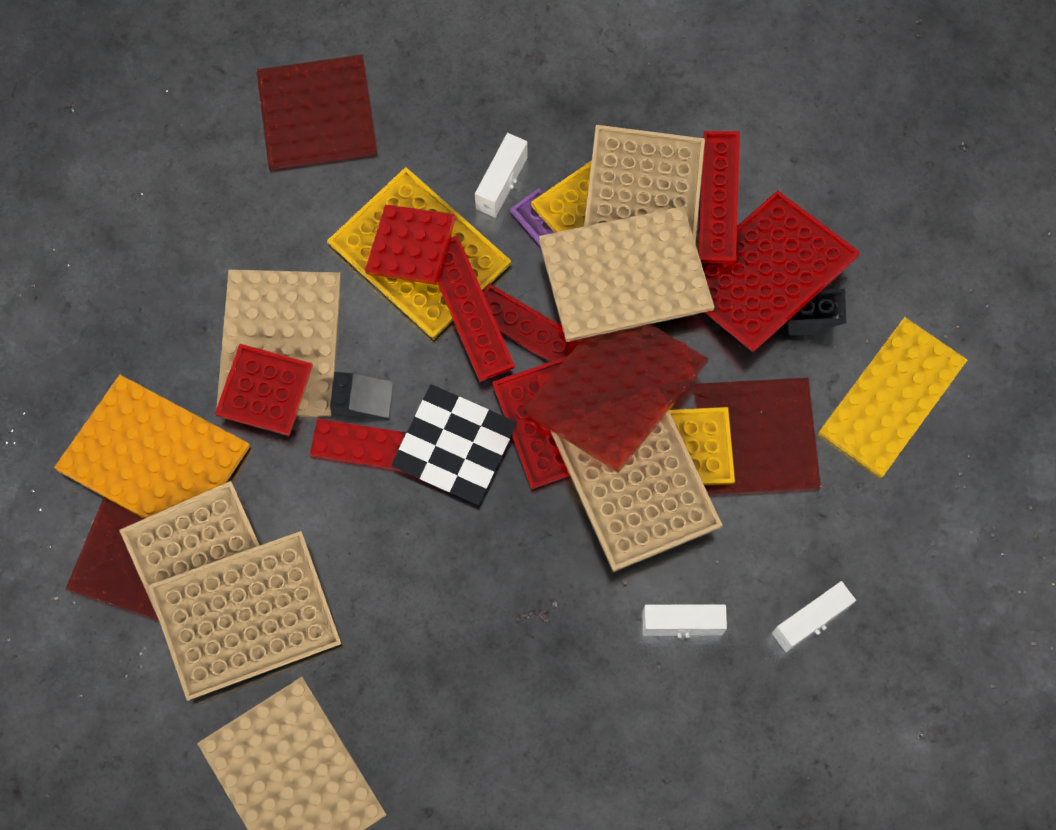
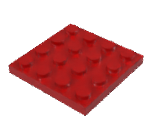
M385 204L365 268L366 274L437 285L456 216L450 213Z
M239 344L215 415L289 436L313 364Z

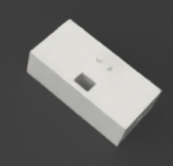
M506 134L475 192L476 210L496 218L508 193L514 188L513 184L517 182L516 178L527 159V141L512 134Z
M841 581L777 626L772 634L784 651L788 652L816 632L817 635L821 633L819 631L820 628L825 630V625L847 610L856 599Z
M645 605L642 612L643 636H678V638H682V636H686V638H690V636H722L727 629L726 605Z

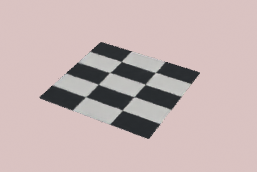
M430 384L391 466L479 505L517 422Z

